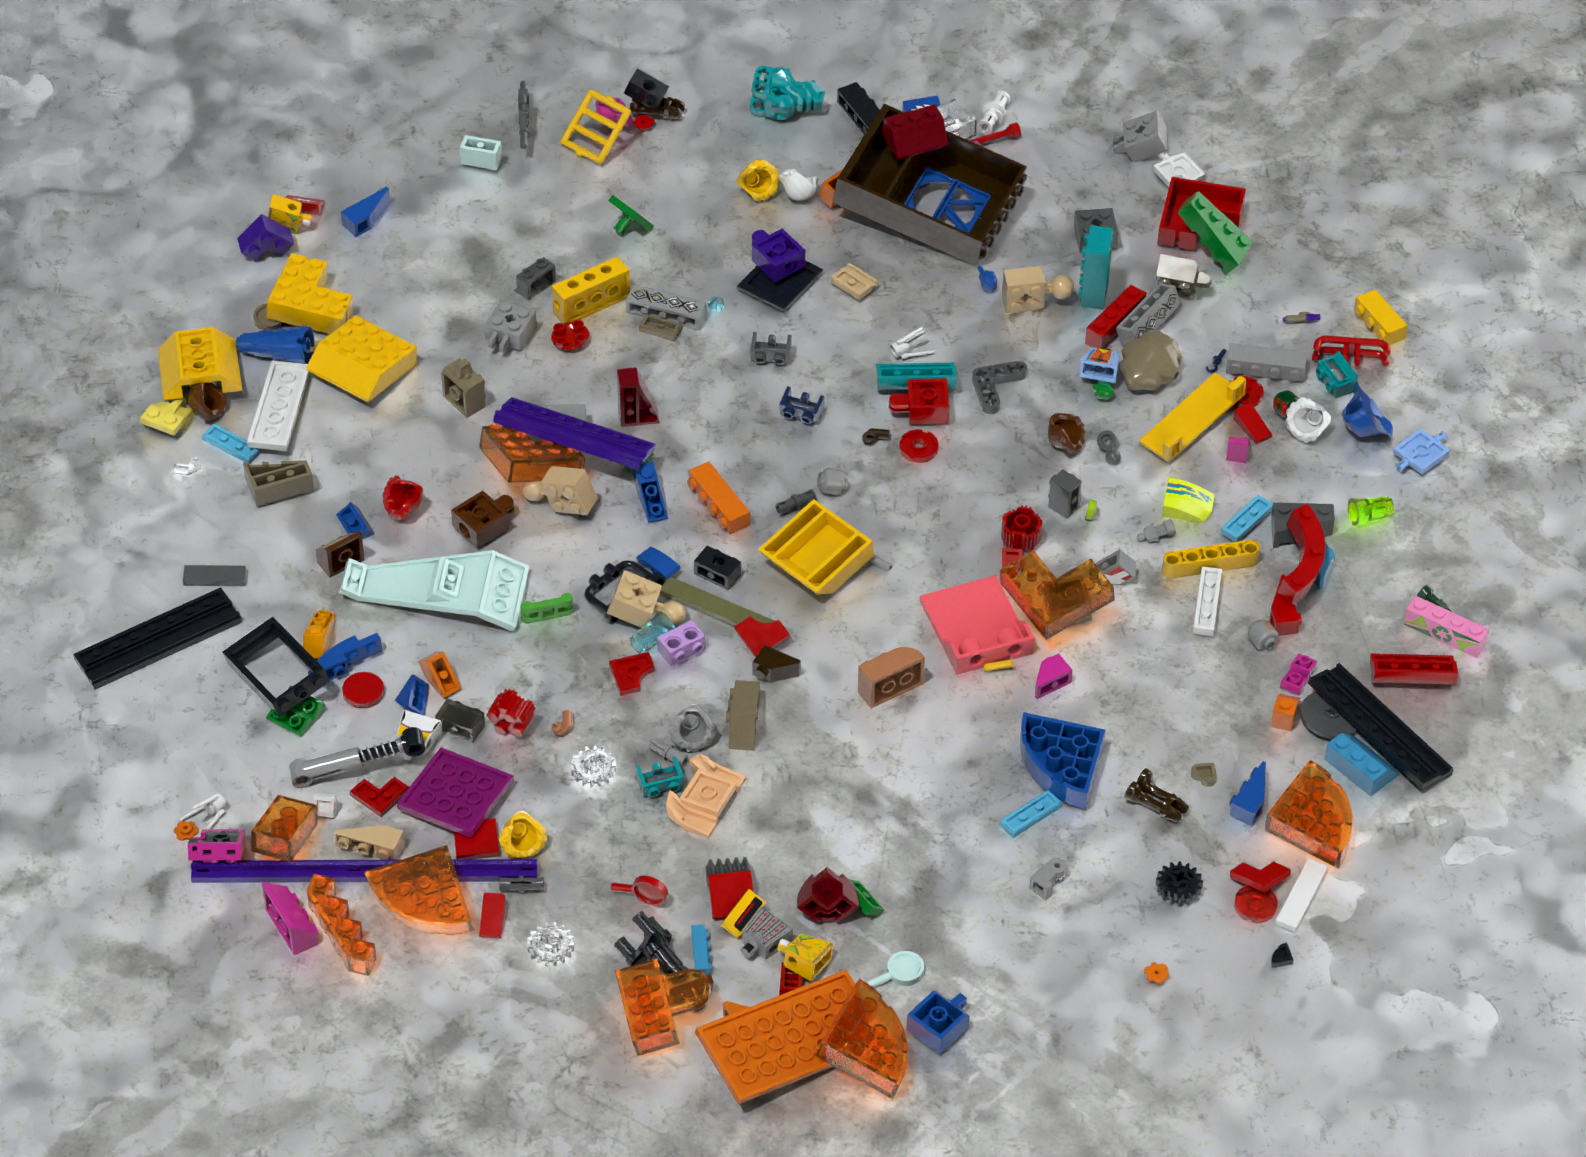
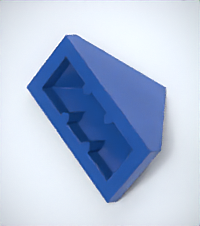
M413 674L394 701L413 713L424 715L429 684Z

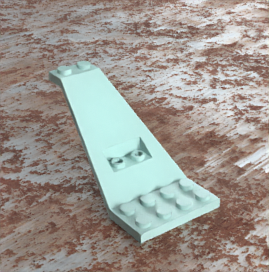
M493 550L370 566L349 558L345 565L339 593L357 601L477 616L513 632L518 621L529 566Z

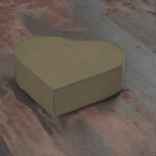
M1195 764L1191 768V777L1196 781H1200L1206 787L1215 785L1217 779L1215 764Z

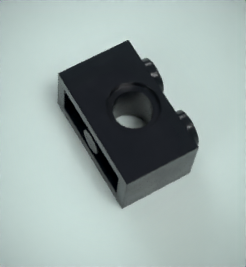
M637 68L623 94L656 112L670 86Z
M706 546L694 560V574L729 590L741 576V561L722 553L718 549Z

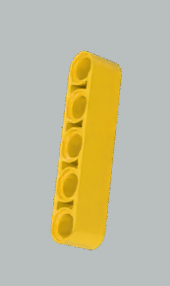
M1245 540L1170 551L1163 556L1162 573L1167 578L1199 575L1201 574L1202 566L1222 569V571L1253 567L1259 560L1260 545L1254 540Z

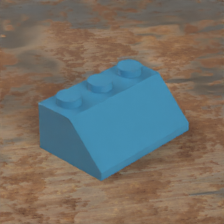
M1341 733L1327 743L1324 760L1370 797L1400 775L1397 769L1354 735Z

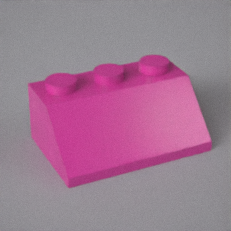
M268 882L262 883L265 910L293 955L317 946L318 929L314 923L311 924L309 922V916L305 908H300L297 895L291 893L287 886Z

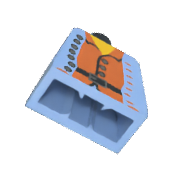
M1091 348L1081 358L1079 377L1116 383L1119 353L1108 348Z

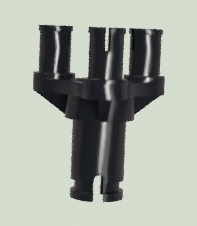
M640 911L639 914L637 913L633 917L632 921L644 932V940L641 945L635 950L625 937H621L616 941L614 947L626 958L625 961L630 967L653 962L667 978H670V982L675 984L685 976L684 973H687L689 969L683 966L684 963L669 948L672 934L667 929H663L653 916L648 918L643 911Z

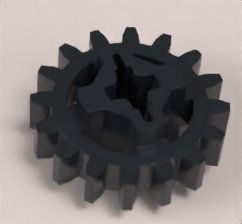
M1181 861L1178 862V865L1170 862L1169 868L1164 865L1162 871H1158L1156 878L1157 893H1162V899L1168 897L1169 903L1176 900L1178 905H1180L1181 901L1189 904V899L1195 901L1197 895H1201L1203 887L1202 874L1197 873L1196 867L1190 869L1189 863L1182 866Z

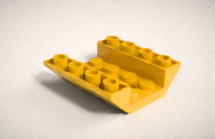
M208 327L175 331L158 348L163 400L183 398L182 385L212 383L214 381H221L222 393L242 391L236 340L217 328Z

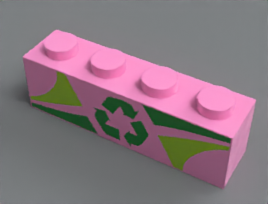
M1415 596L1406 608L1403 625L1473 657L1478 658L1487 644L1488 628L1427 600Z

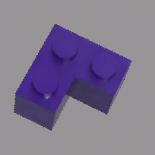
M263 214L237 238L241 254L255 261L267 249L283 256L294 245L290 228Z

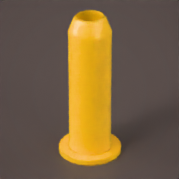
M1010 657V660L986 663L983 665L984 671L988 672L1012 668L1013 670L1012 657Z

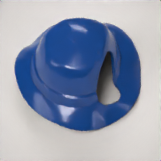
M1355 382L1353 386L1354 396L1342 412L1345 425L1358 437L1384 434L1392 438L1393 426L1391 422L1384 417L1374 400L1360 388L1359 383ZM1376 417H1378V418L1380 419L1381 425H1380V423L1377 421Z

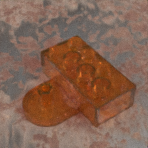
M658 959L615 970L632 1043L637 1056L680 1044L673 1016L702 1007L711 995L709 980L703 972L696 969H685L663 976Z

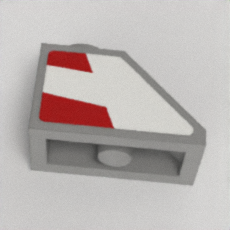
M1122 550L1112 553L1089 567V582L1092 584L1122 585L1136 576V561Z

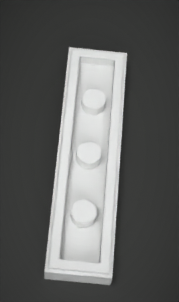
M1308 858L1276 919L1275 925L1296 932L1328 871V865Z

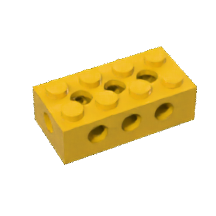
M617 256L552 285L553 314L561 323L574 322L625 300L630 292V270Z

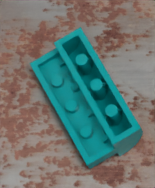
M954 362L876 364L877 390H907L908 379L947 378L948 389H956L957 375Z

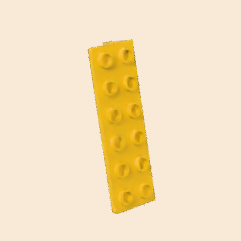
M1217 373L1212 374L1139 440V443L1166 462H1171L1245 395L1246 379L1239 376L1236 380L1230 382Z

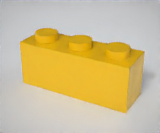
M1376 289L1356 297L1355 314L1374 332L1377 339L1384 340L1389 345L1406 339L1408 325Z

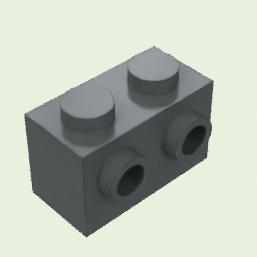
M1063 469L1057 475H1053L1049 481L1048 508L1068 519L1080 508L1082 481Z

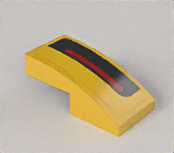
M748 889L720 926L738 939L755 913L766 902Z

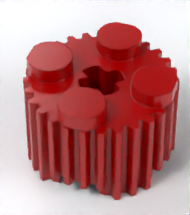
M1021 505L1016 510L1013 509L1012 512L1004 513L1002 517L1001 539L1005 548H1017L1030 553L1040 543L1043 520L1040 519L1038 514H1035L1031 507L1027 508V506L1023 507Z
M505 689L503 693L498 694L486 714L491 723L494 724L495 732L500 735L509 733L510 735L521 737L534 717L535 705L529 699L525 701L521 696H517L518 692L515 690Z

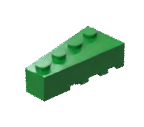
M1197 191L1184 201L1178 214L1191 231L1199 235L1201 244L1209 248L1213 253L1211 257L1215 262L1219 261L1223 266L1221 270L1226 275L1239 266L1253 241Z

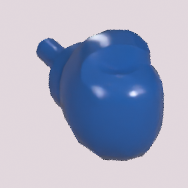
M978 266L982 289L987 293H993L997 289L996 274L993 271H984L982 266Z

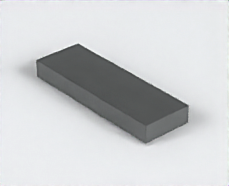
M184 565L183 585L244 586L246 566Z

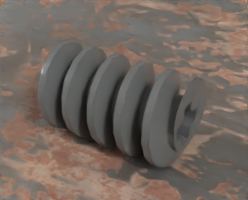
M735 857L733 864H731L729 858L725 859L724 864L721 859H717L716 865H714L712 859H709L706 866L707 887H709L707 875L750 870L747 858L743 857L740 863L739 859Z

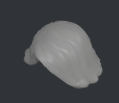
M697 704L689 705L671 720V724L668 725L671 741L678 749H685L686 752H697L699 749H704V747L712 743L713 738L716 736V724L712 722V719L704 709Z

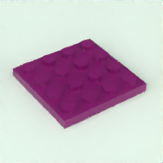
M440 747L398 801L397 809L471 838L512 785L514 775Z

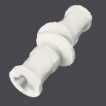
M997 91L994 95V100L983 106L982 120L976 126L980 133L984 135L990 134L993 130V125H998L1003 121L1006 115L1005 106L1010 102L1008 93Z

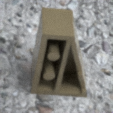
M735 680L734 688H730L728 710L726 712V723H730L729 749L754 751L755 727L760 701V682Z

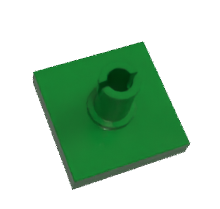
M614 195L610 197L608 201L623 212V216L613 227L620 234H624L632 221H636L649 232L653 229L654 225Z

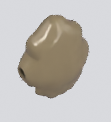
M1162 332L1143 333L1140 338L1128 341L1122 349L1123 360L1119 364V371L1130 390H1158L1161 384L1174 382L1179 375L1181 352L1178 348V343Z

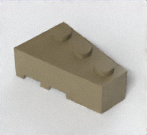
M307 460L281 461V464L262 462V465H250L249 462H243L245 480L256 506L314 491L313 475Z

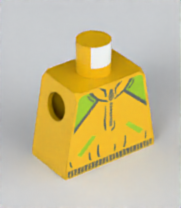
M272 194L268 218L290 228L292 234H297L299 225L310 226L312 215L301 213L302 204L300 202Z
M799 934L792 942L781 939L777 950L785 954L784 966L809 981H813L831 962L834 943Z

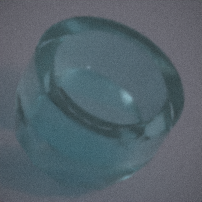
M712 296L707 302L708 308L719 313L724 305L723 298Z

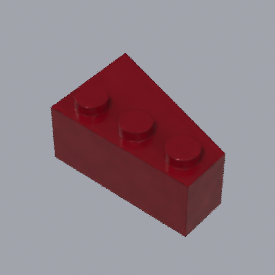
M637 367L617 369L618 412L621 427L660 423L657 405Z

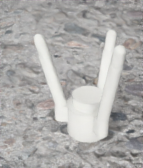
M919 327L905 337L890 344L892 355L895 358L901 357L902 360L934 354L935 351L907 353L910 350L907 342L925 332L923 327Z
M215 793L210 798L192 806V811L180 817L178 821H184L205 809L209 814H216L205 828L211 829L217 820L225 814L223 808L227 806L226 800L221 794Z

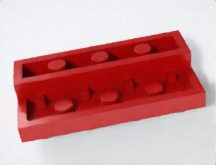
M1370 654L1372 683L1456 685L1458 668L1453 655Z

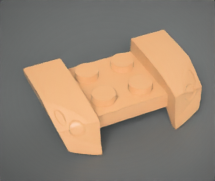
M698 754L689 760L694 777L680 798L673 791L669 790L666 809L669 818L680 827L702 837L709 838L718 824L720 813L733 793H738L746 780V776L713 762L703 754Z

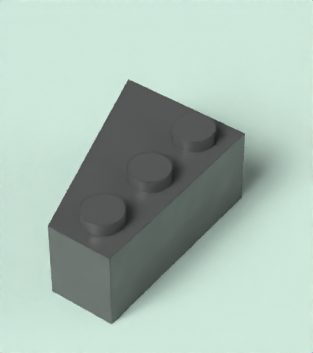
M1273 502L1271 515L1273 548H1278L1279 544L1288 542L1290 544L1296 543L1293 534L1286 524L1291 512L1306 503ZM1308 503L1319 519L1324 537L1332 535L1335 521L1334 504Z

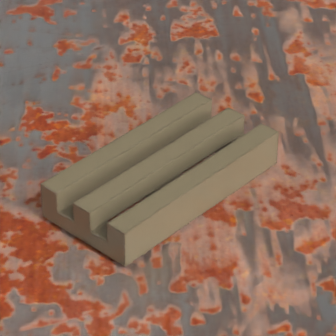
M649 314L645 315L639 325L640 332L674 342L676 336L679 335V331L682 330V324Z

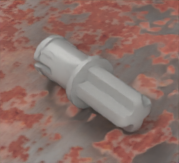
M657 738L651 739L648 745L651 750L662 755L664 760L672 761V757L677 756L681 768L686 765L689 759L687 755L674 749V745H668Z

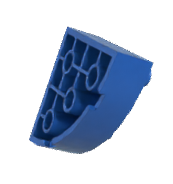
M1023 712L1020 746L1024 764L1032 778L1045 791L1049 790L1059 800L1069 805L1086 809L1103 751L1106 730Z

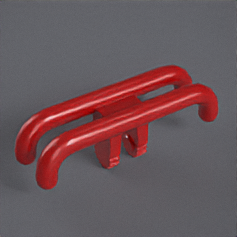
M1326 335L1318 337L1313 344L1312 360L1315 362L1319 360V356L1322 354L1335 355L1340 351L1347 362L1349 361L1348 356H1354L1355 366L1360 365V357L1379 358L1385 367L1390 363L1388 357L1391 354L1390 345L1380 339ZM1324 343L1343 344V347H1321V345ZM1360 346L1380 347L1383 349V352L1379 350L1360 349Z

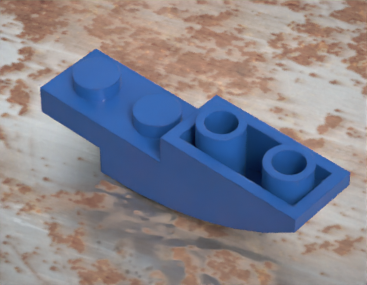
M375 633L358 641L354 635L329 649L317 662L324 668L329 680H333L349 673V665L356 664L363 659L382 652L381 638L378 633Z

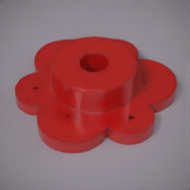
M637 115L635 121H633V125L637 126L638 130L650 129L651 125L655 123V120L650 118L649 115Z

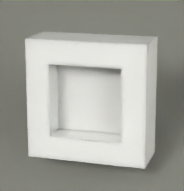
M314 793L312 815L333 818L335 816L336 795Z

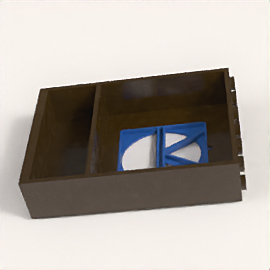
M883 104L837 178L833 203L977 266L980 260H984L987 254V247L991 248L993 245L994 235L1000 233L1001 223L1007 221L1010 214L1008 211L1014 209L1017 196L1021 197L1024 191L1022 185H1024L1028 176L1025 174L1027 166L946 131L949 143L947 147L897 160L881 132L884 118L904 112ZM930 182L951 184L932 217L915 209L913 195L920 186ZM958 188L964 190L971 197V200L951 199ZM950 206H974V216L965 224ZM943 212L956 227L939 220Z

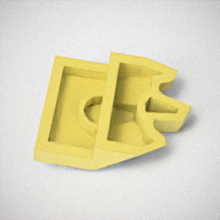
M178 398L171 403L165 400L149 405L140 417V423L175 436L181 427L186 428L189 425L195 412L190 407L185 408L187 404L185 398Z

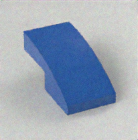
M649 547L636 557L638 564L651 568L652 573L658 572L665 579H668L681 569L680 565L673 559L653 547Z

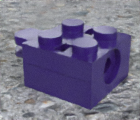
M783 228L770 235L764 230H757L752 234V261L774 282L805 267V249Z

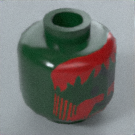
M1289 390L1279 392L1274 397L1273 408L1275 412L1286 419L1287 409L1290 408L1292 402H1296L1300 398Z

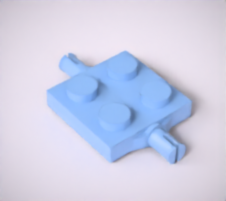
M1419 429L1393 449V454L1402 460L1396 464V469L1402 471L1407 466H1410L1423 475L1449 456L1450 452L1441 443L1442 440L1447 438L1446 432L1441 431L1436 436H1433Z

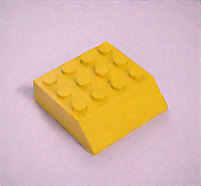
M355 315L319 342L306 370L369 402L416 366L417 346Z
M813 499L758 549V552L816 594H831L874 556V547L871 539Z

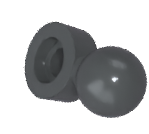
M1106 430L1101 432L1097 437V444L1103 451L1107 452L1105 456L1106 462L1110 465H1117L1121 461V454L1115 450L1118 445V438L1112 431ZM1107 440H1111L1109 445H1106Z

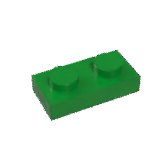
M850 880L857 891L860 910L868 916H880L884 911L883 907L860 881Z

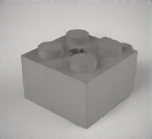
M1154 111L1123 122V133L1113 138V144H1115L1113 150L1115 153L1127 152L1130 159L1136 162L1167 151L1166 125L1159 113Z
M501 300L484 325L485 339L489 340L488 347L493 349L499 343V351L505 352L508 347L522 350L537 328L536 311Z

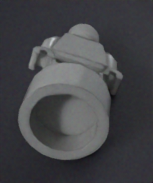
M1171 519L1163 521V524L1153 526L1154 523H1151L1136 538L1140 542L1145 539L1149 543L1159 542L1158 538L1161 536L1176 534L1174 523Z

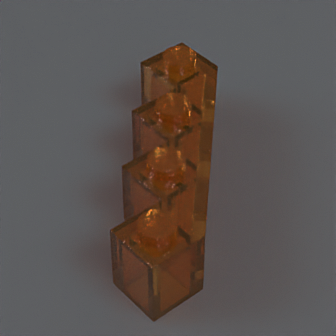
M313 874L306 890L309 908L314 912L323 931L330 938L331 944L343 959L347 970L370 976L376 961L375 943L362 941L361 921L348 919V900L335 897L334 878Z

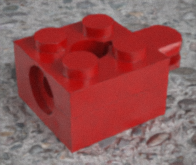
M947 378L908 379L907 394H892L889 397L890 412L908 413L909 424L949 423Z

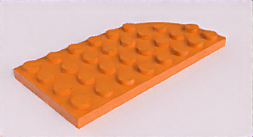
M844 970L697 1027L695 1034L737 1104H741L829 1069L846 1060L855 1051L864 1034L866 1008L859 989L847 970Z

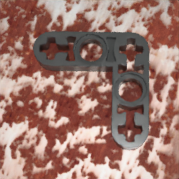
M1014 361L978 367L973 370L972 382L982 410L985 413L995 414L1000 409V399L995 384L1025 379L1028 370L1026 363ZM996 372H1003L1004 375H1003V376H998V375H996L995 373H996ZM982 389H989V390H991V392H989V393H984V392H982L981 390H982Z

